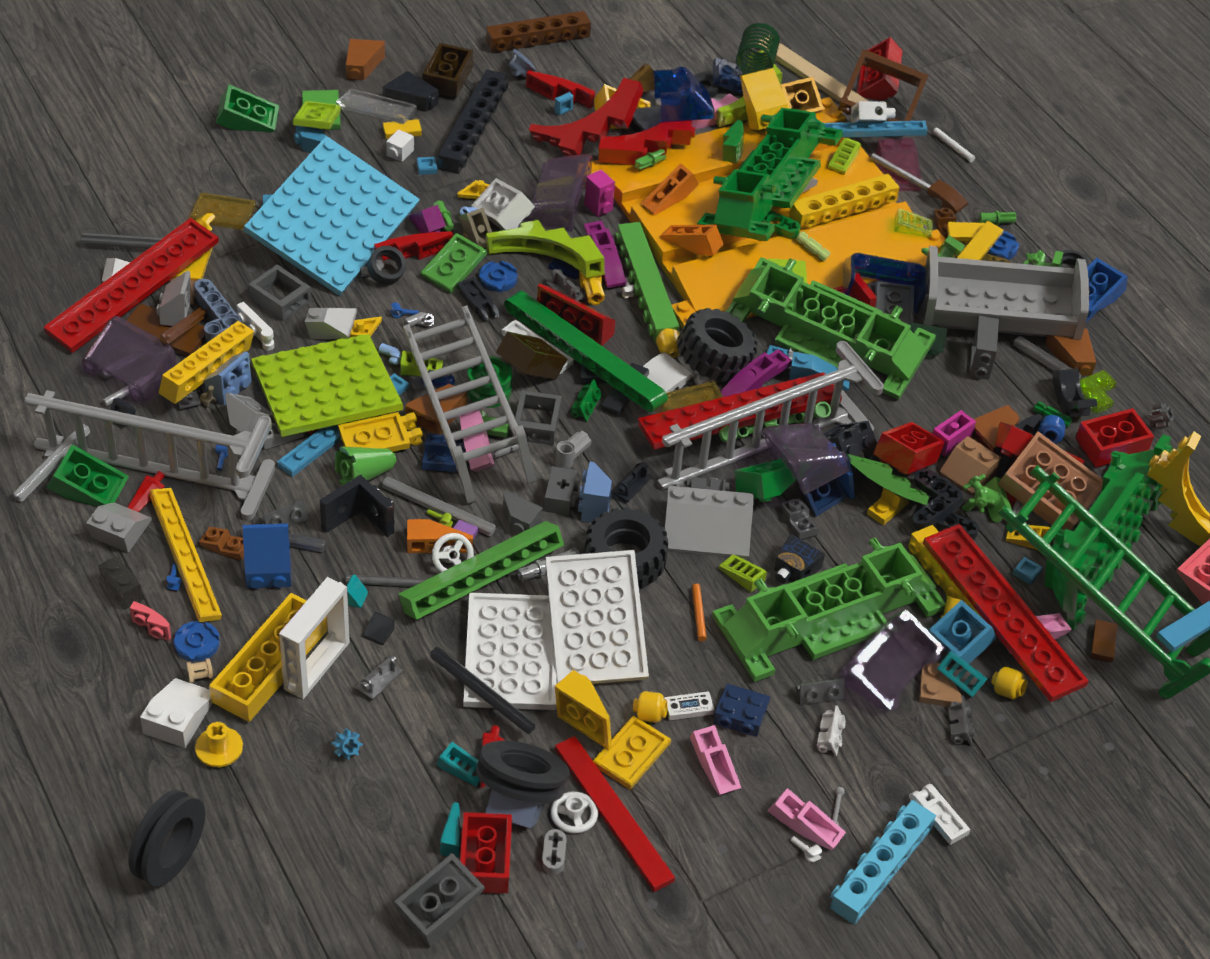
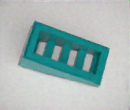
M952 651L949 652L937 667L942 674L971 697L978 692L988 679ZM955 660L956 663L950 671L946 670L950 662ZM961 665L963 667L962 671L957 677L954 676L953 673ZM967 671L971 674L965 682L960 680ZM976 677L978 679L972 688L969 687L968 684Z
M451 742L438 758L435 765L476 787L481 782L478 776L474 777L471 775L475 771L479 760L454 742ZM458 761L463 762L461 766L457 765ZM467 765L471 766L468 772L464 770Z
M454 802L440 840V853L442 856L447 857L453 853L458 859L460 853L459 803Z

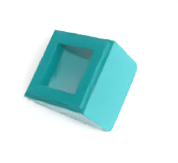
M353 574L347 584L348 605L361 608L368 595V591L359 578Z

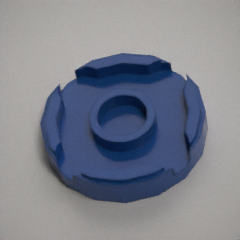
M1003 231V234L986 255L997 260L1011 259L1017 255L1019 243L1016 242V238L1012 234Z
M494 261L488 262L482 266L479 274L481 285L494 292L510 290L516 285L518 278L516 268L505 261H499V263H494Z
M191 621L182 625L175 633L174 649L184 660L192 662L206 660L213 656L220 646L217 629L207 622L203 624L198 623V621Z

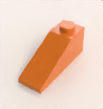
M680 163L641 204L656 215L686 198L699 183L694 174Z
M670 225L661 234L662 239L698 255L712 256L723 245L716 225Z
M407 519V553H432L436 541L448 533L463 535L470 541L473 547V535L430 519ZM452 539L444 542L439 552L444 546H454L456 540ZM464 544L461 546L459 553H467Z

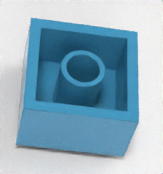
M962 600L929 629L934 641L948 654L952 651L968 664L997 639L993 628Z

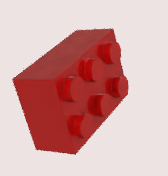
M1134 408L1080 422L1075 439L1094 466L1098 467L1110 463L1113 451L1133 454L1150 450L1154 435Z
M910 422L882 432L873 454L879 457L881 462L894 466L898 472L910 474L937 463L946 441Z
M464 812L460 862L485 887L483 892L508 893L512 814Z

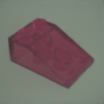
M913 138L878 139L876 155L921 180L918 152ZM877 164L884 175L889 174L900 187L899 191L922 190Z

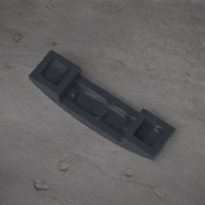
M1037 414L1028 417L1015 427L1034 435L1038 430L1042 415ZM1000 453L1001 460L997 476L1002 477L1009 468L1013 456L1011 458Z

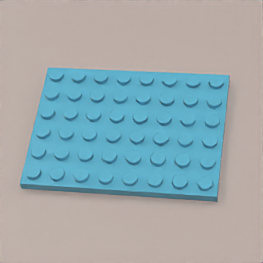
M326 136L246 223L243 231L341 296L360 273V267H365L368 264V259L374 252V244L388 240L417 206L420 199Z

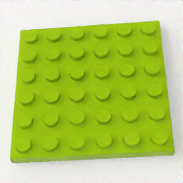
M361 334L349 339H338L327 343H319L313 346L251 358L253 369L281 437L403 410V403L369 334Z

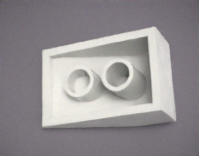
M497 178L471 205L477 209L484 208L488 220L501 230L518 228L521 221L529 216L531 210L535 207L521 191Z
M175 678L151 699L142 713L140 719L143 734L186 748L212 705L210 690Z

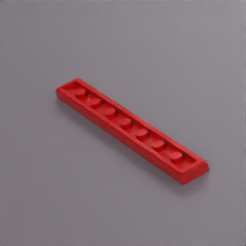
M576 736L556 744L555 751L568 766L570 773L584 793L593 800L598 808V813L653 892L675 882L673 873Z

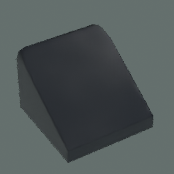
M375 612L364 632V637L384 645L394 631V620Z

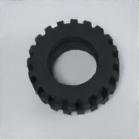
M705 308L695 311V313L689 316L678 337L677 347L685 364H689L690 368L693 371H697L699 375L706 376L713 381L730 382L736 374L752 362L757 352V341L752 330H749L748 326L742 323L738 317H733L730 313L722 312L720 309L711 310V308Z
M624 507L623 510L615 508L609 513L606 511L600 514V518L596 517L592 521L586 533L584 554L614 552L610 548L612 545L618 543L633 544L643 550L635 554L638 587L640 589L646 587L648 582L651 584L657 580V577L661 576L666 566L668 537L665 528L662 527V524L657 519L654 520L651 514H644L640 509L630 510L629 507Z

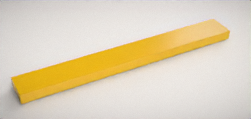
M172 488L150 490V498L198 622L220 620L222 616Z

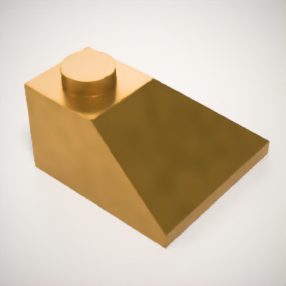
M646 63L629 78L639 81L644 89L643 92L654 91L660 85L659 81L661 80L656 72Z
M814 77L781 84L789 109L810 112L824 110Z

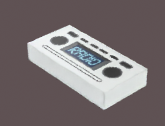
M709 691L665 697L668 700L667 715L669 721L714 715V707Z

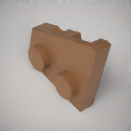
M923 661L921 665L919 702L947 707L954 701L962 703L961 694L956 684L937 669L940 664Z

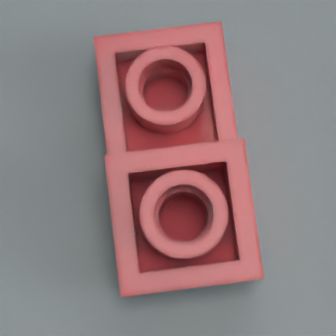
M133 601L130 606L132 622L140 626H147L148 634L154 638L170 641V625L166 619L153 609Z

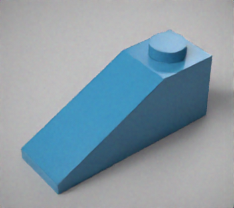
M793 352L789 381L822 372L828 374L838 370V368L815 355ZM844 380L842 390H849V381Z

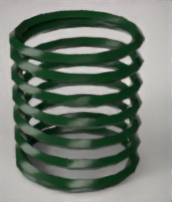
M754 23L744 30L736 55V64L743 74L758 72L751 70L762 71L774 67L780 37L772 26L765 23ZM751 48H758L765 52H756Z

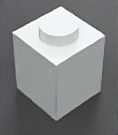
M397 130L386 141L387 156L403 162L414 151V136Z

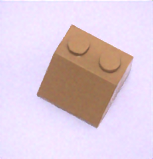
M967 436L954 448L939 474L963 490V486L971 478L984 474L986 478L979 481L984 486L997 474L1001 457ZM969 487L964 490L972 496L975 494L974 488Z

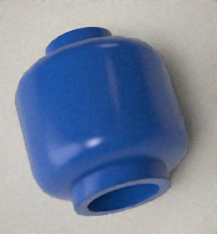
M1048 415L1041 420L1038 432L1054 444H1058L1064 438L1066 425L1059 416Z

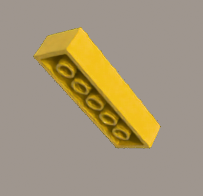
M293 593L288 595L209 685L212 703L248 722L254 718L283 683L279 633L306 603V600ZM327 615L305 640L306 655L328 631Z

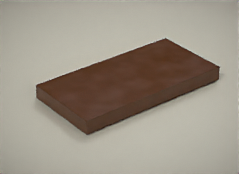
M140 304L119 329L120 333L152 344L160 340V335L172 326L160 325V316L156 315L157 309ZM196 324L172 341V343L168 344L166 350L188 357L198 350L205 341L204 326Z

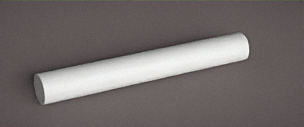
M935 128L933 130L935 136L969 162L974 161L975 156L940 129Z

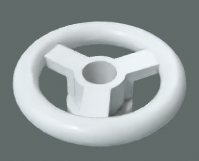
M448 533L436 541L432 550V560L440 573L447 569L442 566L439 559L445 563H454V565L461 563L459 550L463 544L467 550V559L474 556L470 541L463 535ZM452 539L456 540L454 546H444L439 552L444 542ZM451 551H453L454 556L452 558H450L449 556Z
M567 792L560 799L553 802L551 818L554 824L565 832L582 833L592 828L596 823L598 808L588 795L580 792ZM589 806L591 817L583 824L581 814ZM558 813L568 815L570 819H573L575 826L563 823Z

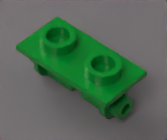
M592 380L590 385L587 384L581 388L577 397L578 401H575L571 408V415L575 418L583 416L585 422L589 420L601 397L600 389L597 387L595 380Z

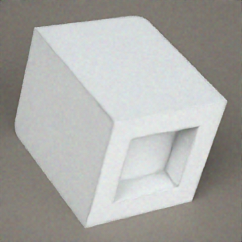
M107 258L102 281L105 282L130 262L116 258Z

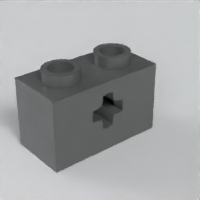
M552 466L545 495L544 512L563 515L570 514L571 507H575L577 495H574V491L578 492L580 479H576L577 470Z

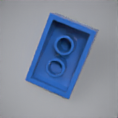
M1095 258L1087 266L1089 313L1093 314L1114 303L1126 291L1128 276L1098 258Z
M288 523L243 525L246 587L256 589L291 587V554Z

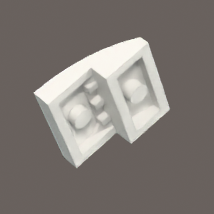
M667 353L659 354L643 366L649 369L647 378L664 389L667 396L676 387L680 390L693 377L690 371Z

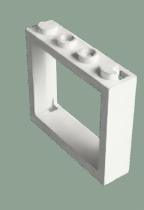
M329 577L323 581L279 633L284 690L302 699L306 697L350 643L347 586ZM327 615L328 634L306 660L305 640Z

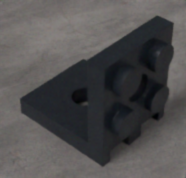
M869 421L840 423L810 440L812 447H826L828 444L835 443L841 459L846 458L847 454L859 457V453L862 451L864 458L881 462L879 457L873 454L877 446V440ZM850 463L854 483L867 477Z
M359 475L320 499L321 528L328 533L361 512L389 537L394 533L395 506L390 498H386L377 486L372 485L362 475Z

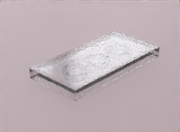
M351 88L336 101V105H340L341 109L404 124L417 109L415 104Z

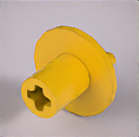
M214 722L197 739L195 751L198 759L203 764L210 767H224L232 764L242 754L243 742L241 736L235 730L227 727L224 723Z

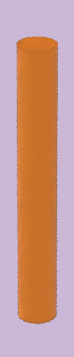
M693 584L691 587L698 641H705L707 637L701 589L699 584Z

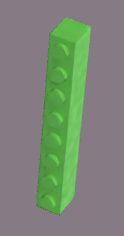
M641 223L618 224L615 242L619 244L620 256L624 257V267L629 271V281L633 282L634 294L638 296L639 308L643 309L644 322L648 323L649 336H652L656 343V338L662 330L671 328L679 332V324Z
M544 521L399 593L404 613L417 620L564 546L559 526Z

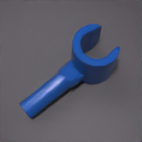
M399 303L391 304L393 310H390L394 318H400L406 314L415 315L419 313V310L402 309Z
M216 445L215 452L220 454L217 470H222L224 459L228 456L227 446Z
M176 564L172 565L171 574L167 576V589L178 591L181 585V578L176 577Z

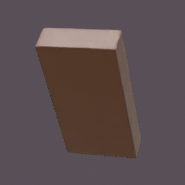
M1095 620L1090 658L1113 662L1118 624Z

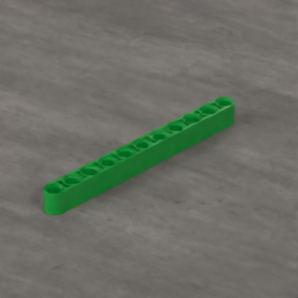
M519 291L504 301L506 310L512 316L581 365L583 364L588 370L598 375L646 411L652 413L668 401V396L664 389L524 291Z

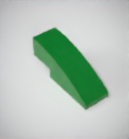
M737 120L723 135V161L737 163L741 158L744 149V129L741 120Z

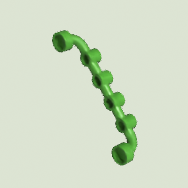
M822 401L815 404L813 417L823 419L830 415L831 407L827 402ZM805 411L789 415L788 424L797 425L803 422ZM780 418L763 422L762 433L767 429H778L777 420L780 421ZM755 424L737 428L736 438L742 439L748 436V434H752ZM729 425L723 427L719 432L720 439L727 443Z

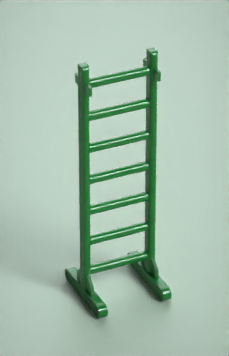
M1036 465L1030 474L1040 482L1036 486L1038 489L1020 512L1016 515L1006 505L998 512L1008 522L1005 528L1010 533L1015 530L1019 532L1163 665L1164 676L1169 681L1165 682L1159 689V695L1162 698L1170 699L1209 675L1210 658H1204L1190 666L1187 662L1176 659L1184 646L1174 652L1169 651L1167 654L1150 638V635L1171 605L1175 606L1184 616L1195 609L1057 483L1060 477L1055 472L1048 475L1041 467ZM1048 490L1066 507L1041 538L1025 522L1029 519L1027 516ZM1073 513L1091 530L1068 561H1066L1049 543ZM1098 536L1115 553L1093 584H1091L1074 567ZM1121 559H1123L1140 576L1119 606L1116 607L1099 590ZM1148 582L1165 599L1142 631L1124 613L1145 583ZM1210 629L1189 644L1187 652L1190 655L1196 657L1210 649Z

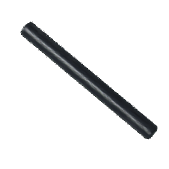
M435 647L430 652V657L526 734L534 731L536 728L534 721L440 647Z

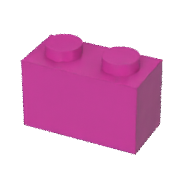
M599 170L586 176L584 205L597 217L613 210L615 181L604 171Z
M962 410L933 429L932 434L946 441L940 453L943 457L950 454L967 436L972 438L976 421Z

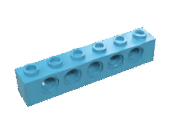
M914 800L907 807L903 805L900 808L895 822L890 821L883 832L884 835L874 840L870 847L872 850L860 857L857 863L858 867L855 870L850 869L844 878L845 883L842 886L837 885L830 896L833 899L830 909L854 925L933 828L936 815Z

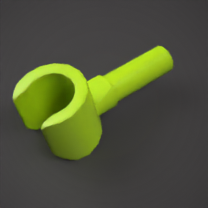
M430 509L427 510L428 515L440 520L439 523L449 527L452 526L453 522L451 521L452 516L450 513L442 515Z

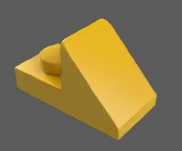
M883 488L881 498L868 508L867 515L884 526L909 504V500Z

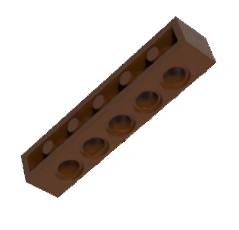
M585 11L486 26V42L491 52L495 53L590 37L591 22Z

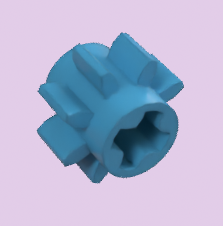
M345 728L344 733H335L337 737L335 742H331V744L337 748L335 750L336 755L341 756L343 754V757L349 760L350 755H359V746H362L363 743L357 740L360 736L358 733L353 732L351 734V731Z

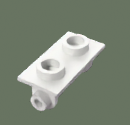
M835 706L834 712L827 710L822 715L820 730L828 732H819L817 747L820 752L825 753L827 750H832L835 757H837L838 748L842 746L841 732L846 724L845 716L841 715L838 706Z

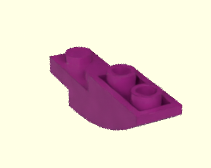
M602 220L584 224L586 236L589 235L604 257V275L601 276L606 287L611 288L625 285L624 272L609 229L605 228Z
M779 349L769 355L764 352L736 374L722 389L719 396H730L761 388L763 383L790 367L792 359Z

